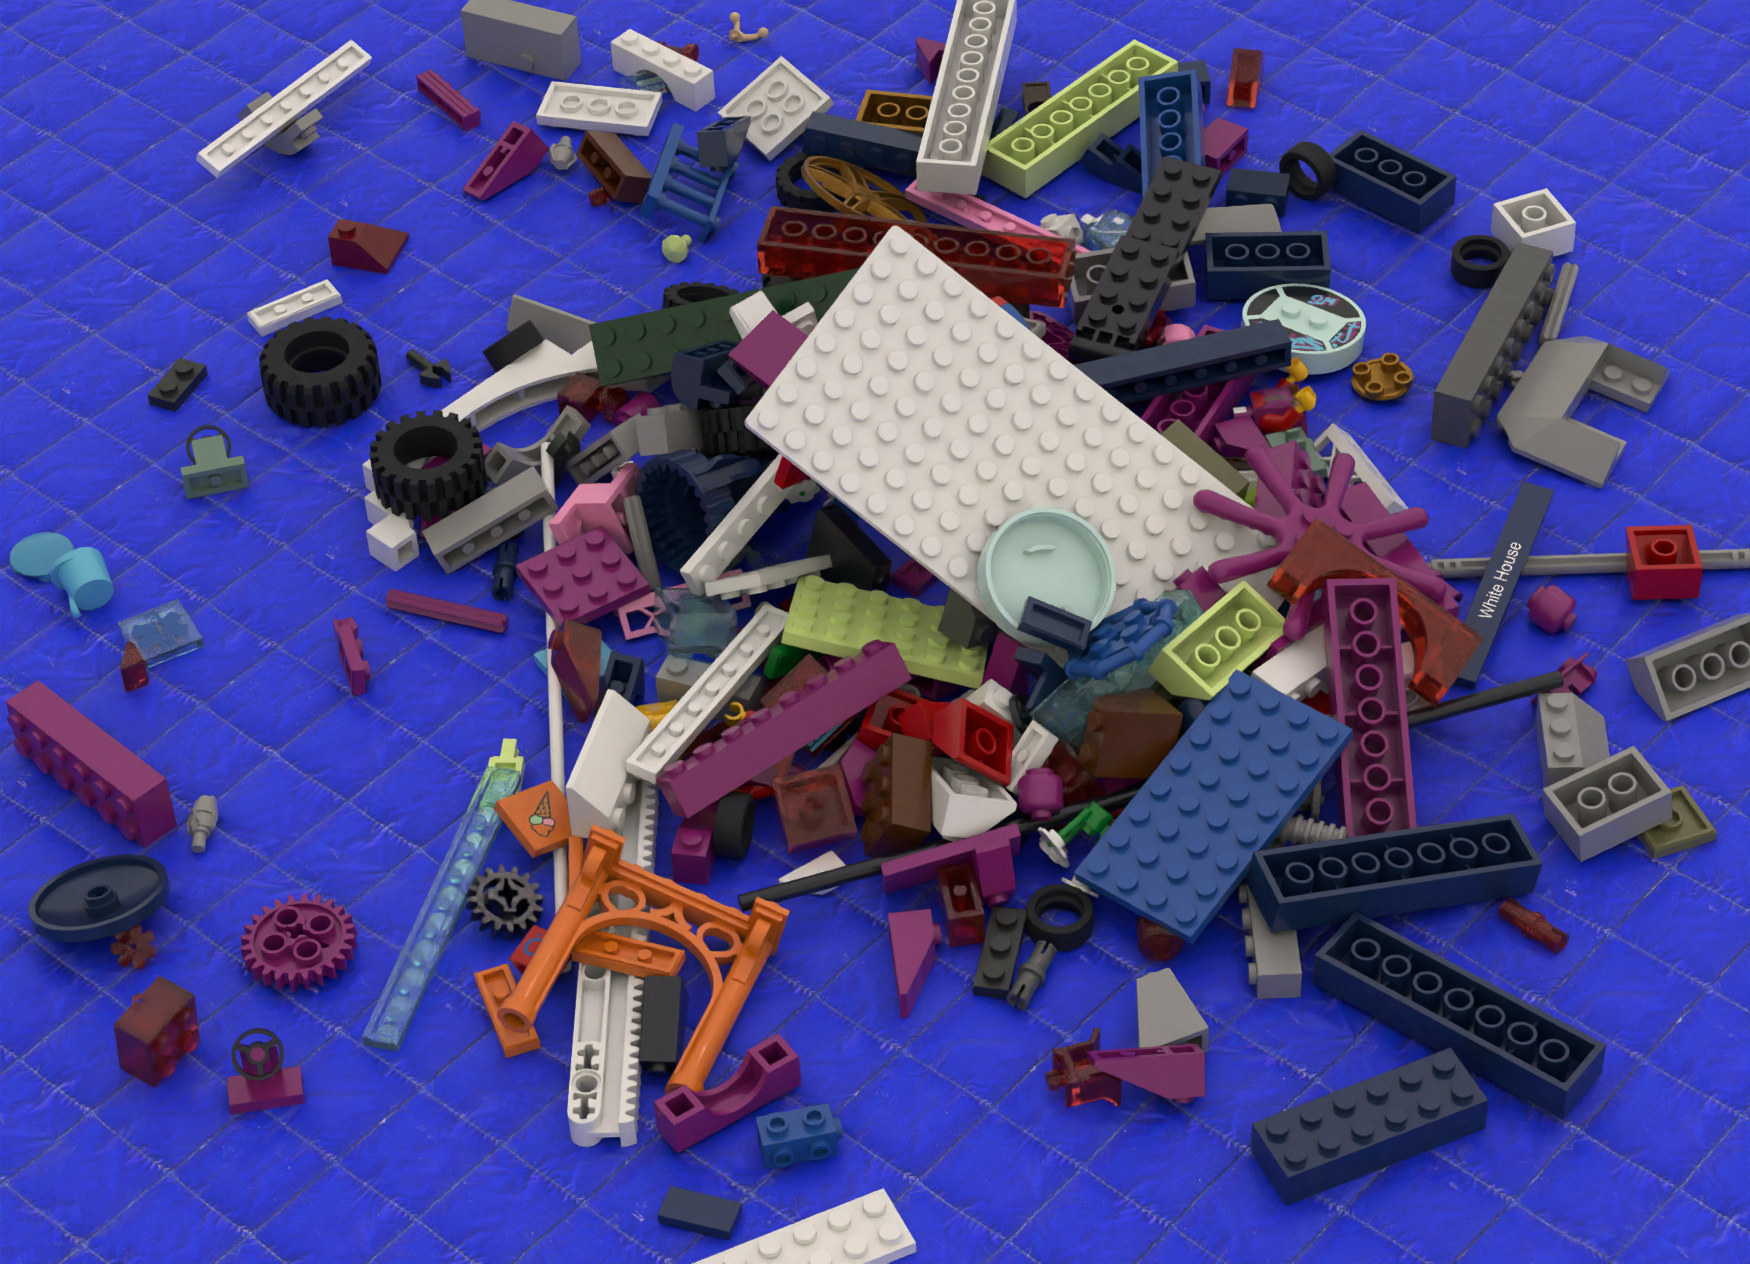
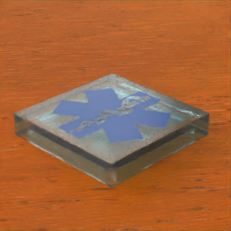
M179 599L117 622L120 633L143 670L204 646L201 634Z

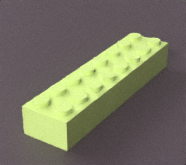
M1134 39L991 139L988 143L982 175L1027 198L1079 161L1088 147L1101 133L1111 138L1139 118L1138 77L1178 72V61Z

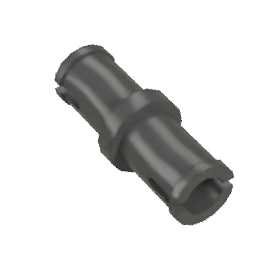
M1037 941L1028 961L1022 963L1017 971L1019 977L1006 996L1008 1003L1013 1007L1020 996L1021 1001L1017 1009H1026L1037 987L1042 986L1046 980L1045 972L1053 958L1057 955V950L1051 943L1044 953L1043 948L1047 941Z

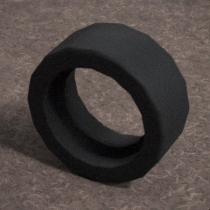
M1303 141L1295 145L1282 156L1279 162V172L1291 174L1290 191L1295 196L1306 201L1319 199L1333 188L1337 181V170L1334 161L1321 146L1313 142ZM1299 160L1311 167L1316 175L1317 182L1312 181L1305 175L1300 167Z
M1488 235L1464 237L1457 241L1452 248L1451 274L1459 283L1471 288L1485 289L1493 287L1509 259V250L1505 243ZM1485 258L1494 263L1485 266L1474 265L1465 260Z
M529 320L483 350L482 353L496 372L537 346L544 339L532 321Z
M731 791L720 798L713 833V848L716 856L736 859L745 858L751 842L754 825L755 802L752 794Z
M1050 884L1038 889L1030 896L1026 905L1027 934L1035 944L1040 940L1047 941L1043 949H1047L1050 943L1056 948L1057 952L1070 951L1080 947L1090 938L1093 931L1092 901L1085 892L1067 884ZM1061 908L1071 910L1081 917L1077 922L1061 927L1047 925L1039 919V916L1044 912Z

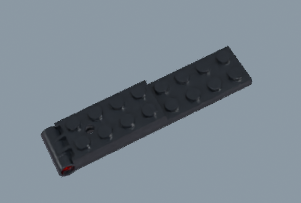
M1163 157L1126 235L1120 236L1076 327L1077 334L1073 336L1069 346V358L1090 362L1141 349L1221 180V170Z

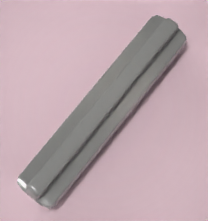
M639 495L626 497L623 499V506L639 572L649 583L650 591L659 589L661 581L641 497Z

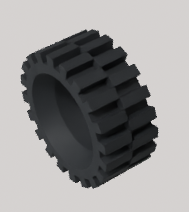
M425 410L417 411V417L410 418L408 414L400 416V423L396 424L394 421L387 423V432L379 430L375 435L376 441H372L370 445L371 452H369L375 491L377 498L381 499V505L385 509L391 507L392 514L398 517L405 512L406 519L415 521L416 516L421 515L423 521H432V515L439 514L440 519H444L449 516V511L454 510L456 512L463 508L465 503L469 504L476 500V494L482 496L485 490L484 484H487V474L482 440L476 426L471 428V422L466 418L459 422L458 414L452 412L447 417H443V413L440 410H434L433 415L426 416ZM439 456L451 458L446 463L429 469H415L405 466L414 460L424 457Z

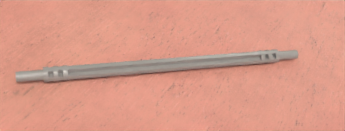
M1750 549L1699 550L1703 570L1750 568ZM1626 553L1529 556L1521 576L1627 572ZM1491 557L1430 559V562L1427 564L1432 571L1436 570L1443 574L1444 578L1483 577Z

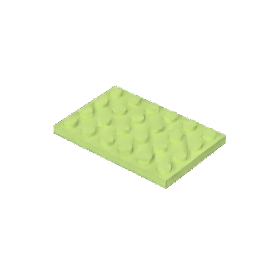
M815 575L799 576L781 640L782 644L842 658L855 657L862 652L861 648L865 644L873 640L879 639L880 641L895 643L910 674L975 689L980 688L989 645L988 643L966 649L938 631L944 605L934 607L922 604L914 598L900 599L892 597L880 590L870 592L857 589L849 583L836 584L827 582Z

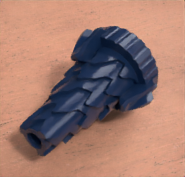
M680 449L649 460L647 465L641 468V473L637 477L635 495L641 497L653 552L656 553L657 558L664 562L671 570L674 569L680 573L681 568L780 453L775 449L759 453L724 454L713 458H706L703 454L696 453L695 450ZM784 499L764 524L772 520L771 516L788 511L787 505L792 504L789 502V499ZM751 541L747 542L722 573L729 572L738 566L752 550L753 544Z

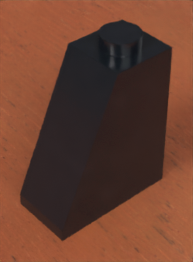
M833 504L818 509L806 559L830 554L832 567L820 570L821 578L836 584L849 583L857 589L870 592L873 590L885 592L891 581L890 569L892 561L840 506Z
M645 976L639 1062L642 1069L648 1071L650 1075H670V1071H675L682 1057L689 995L682 977Z

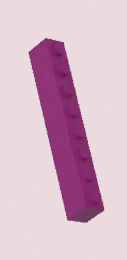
M877 639L865 644L861 648L862 652L855 657L849 656L839 660L834 664L835 669L826 675L822 673L813 676L806 681L807 686L800 691H791L782 695L778 699L779 703L774 707L756 711L750 716L751 721L743 726L736 725L727 729L721 734L723 738L714 744L706 743L693 751L694 756L688 760L676 761L664 769L665 774L656 780L673 814L684 818L691 817L911 680L910 673L895 643Z

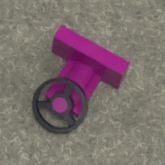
M254 1028L247 1030L236 1039L233 1045L232 1062L235 1069L241 1075L227 1077L231 1115L305 1103L301 1067L282 1069L284 1059L282 1042L277 1035L267 1029ZM256 1033L265 1034L272 1038L267 1042L255 1041L250 1045L240 1044L243 1038ZM236 1049L240 1052L243 1069L236 1060Z

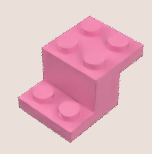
M626 463L611 483L579 484L549 523L559 545L603 526L625 554H631L634 551L623 499L635 495L636 480L641 473L637 463Z

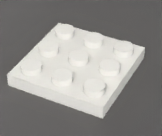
M781 56L717 113L721 118L751 116V124L745 140L767 160L771 161L805 131L813 111L825 113L834 103L826 93Z

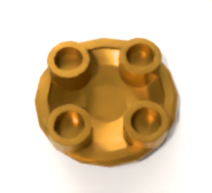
M1385 353L1381 358L1372 359L1367 362H1358L1352 368L1351 383L1354 390L1362 397L1370 400L1386 401L1396 399L1406 394L1414 381L1412 370L1405 363L1400 362L1399 356L1395 353Z

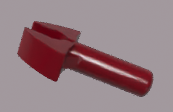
M1157 314L1154 327L1148 332L1142 346L1156 347L1161 330L1173 323L1172 319Z

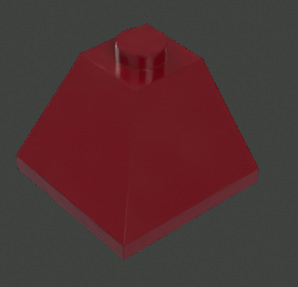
M338 219L328 236L332 265L388 274L407 243L409 233L352 220Z

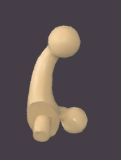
M732 12L730 14V21L734 23V29L729 31L730 40L748 42L768 37L769 31L764 27L760 28L756 34H744L740 31L739 13Z

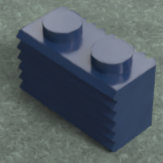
M1231 168L1226 188V207L1272 204L1276 214L1283 217L1290 195L1291 174Z

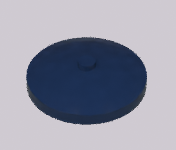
M123 854L97 858L71 867L47 881L30 900L28 913L34 930L46 939L57 942L92 941L125 931L154 914L166 901L170 892V882L165 867L151 857Z

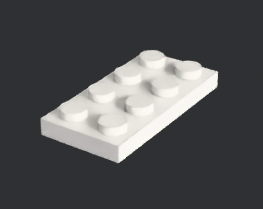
M551 81L536 114L537 125L648 136L662 104V93Z
M830 554L775 564L704 584L707 596L720 594L721 600L744 594L752 595L797 583L799 576L815 575L821 577L820 570L832 567Z

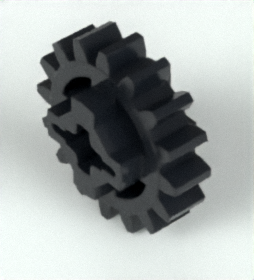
M499 865L497 873H494L489 867L486 868L483 876L478 874L475 876L473 884L470 885L466 895L468 897L466 909L472 910L471 922L480 920L479 930L482 932L487 928L492 929L491 934L493 938H496L499 932L504 933L506 940H510L513 932L523 937L527 928L531 929L533 925H536L537 919H540L543 911L541 905L544 896L537 894L540 885L538 883H528L529 873L524 874L522 877L517 875L518 867L515 866L511 873L506 872L503 865Z

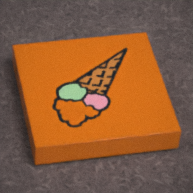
M552 780L496 801L494 810L532 858L569 844V836H572L567 798Z

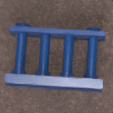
M673 123L664 142L638 215L649 220L654 209L658 211L663 209L703 226L699 241L704 243L709 232L715 234L721 218L716 215L728 179L733 180L739 163L734 162L728 166V170L721 171L719 179L679 162V158L674 155L679 156L681 154L700 162L699 151L697 148L686 144L684 139H681L684 126ZM675 172L715 189L714 197L673 180V176L668 173L673 174ZM668 190L709 208L708 214H703L670 200L661 191L666 193Z

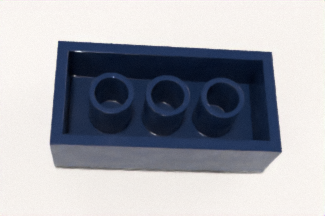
M1363 130L1358 131L1329 154L1337 170V181L1331 190L1417 233L1421 232L1454 205L1455 175Z
M1327 231L1205 233L1204 262L1207 300L1249 299L1252 295L1265 288L1281 284H1310L1330 289L1331 268Z

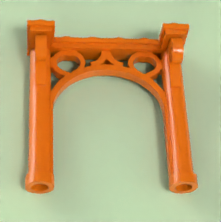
M593 824L580 868L581 871L513 993L500 1006L497 1017L506 1028L514 1032H528L571 952L590 933L612 926H637L660 932L681 943L695 955L704 967L711 986L710 1003L674 1073L665 1086V1094L667 1095L683 1085H686L693 1091L702 1092L704 1091L703 1085L763 966L770 955L775 956L790 911L775 902L764 900L758 896L750 916L734 907L723 905L710 899L705 894L696 893L678 885L671 879L662 878L644 870V868L637 864H631L622 860L621 855L626 838L617 835V833L610 829H604ZM613 894H621L632 899L636 907L618 910L608 897ZM598 902L603 913L587 919L594 904ZM645 903L657 908H650L649 913L643 912ZM687 922L699 927L696 931V935H694L691 932L693 926H691ZM716 936L728 942L731 949L727 951H710L703 938ZM733 962L724 982H722V975L718 965H727Z

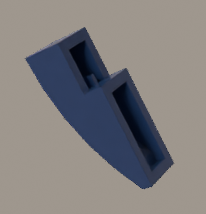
M1101 133L1088 147L1079 163L1111 183L1143 194L1141 151L1130 143L1123 149L1105 134Z

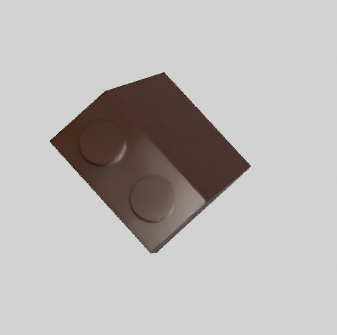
M1151 688L1094 698L1092 710L1087 716V731L1084 743L1079 750V763L1094 777L1149 779L1176 745L1183 714Z

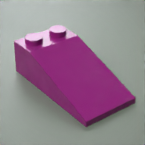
M772 310L728 354V357L767 391L808 335Z

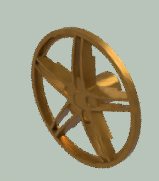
M812 156L805 160L801 168L802 177L808 186L823 200L839 210L833 224L839 231L848 236L860 237L866 225L887 233L892 226H898L904 220L909 221L899 210L909 211L915 222L922 223L924 227L927 225V219L923 211L916 203L906 199L905 193L881 177L861 167L831 157ZM821 167L837 169L842 177ZM866 181L883 191L870 190ZM825 189L845 198L846 200L844 202H841L833 195H831L829 192H827ZM871 214H872L874 217H876L877 219H879L880 221L871 218V217H870Z

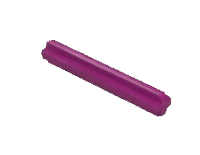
M396 589L389 590L385 599L386 606L391 609L497 633H504L509 625L508 616L503 613Z

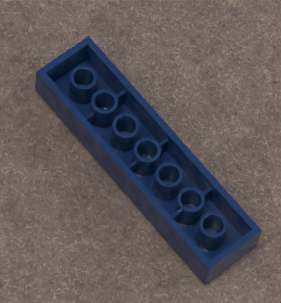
M1512 813L1254 851L1246 883L1271 933L1346 922L1355 911L1368 918L1530 894L1534 891L1543 863L1515 814Z
M1357 911L1349 917L1315 954L1313 984L1438 1052L1451 1047L1465 1067L1562 1120L1602 1074L1606 1044Z

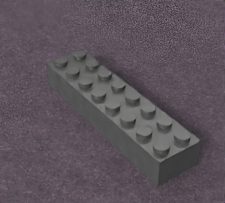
M1517 243L1434 391L1432 440L1467 449L1472 438H1478L1483 418H1489L1493 400H1498L1501 395L1503 381L1509 380V375L1513 371L1514 361L1519 362L1523 353L1524 343H1529L1532 338L1534 324H1540L1544 306H1549L1551 303L1554 289L1550 288V283L1553 281L1556 271V265L1552 264L1553 251Z

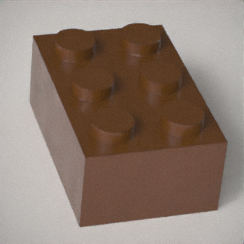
M892 733L887 741L878 747L874 757L865 763L862 771V780L866 782V787L861 803V809L865 812V823L861 830V841L864 842V856L875 858L919 846L931 833L932 742Z

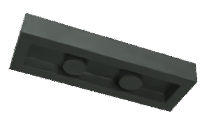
M992 906L973 983V995L1006 999L1007 994L1011 991L1026 929V910Z

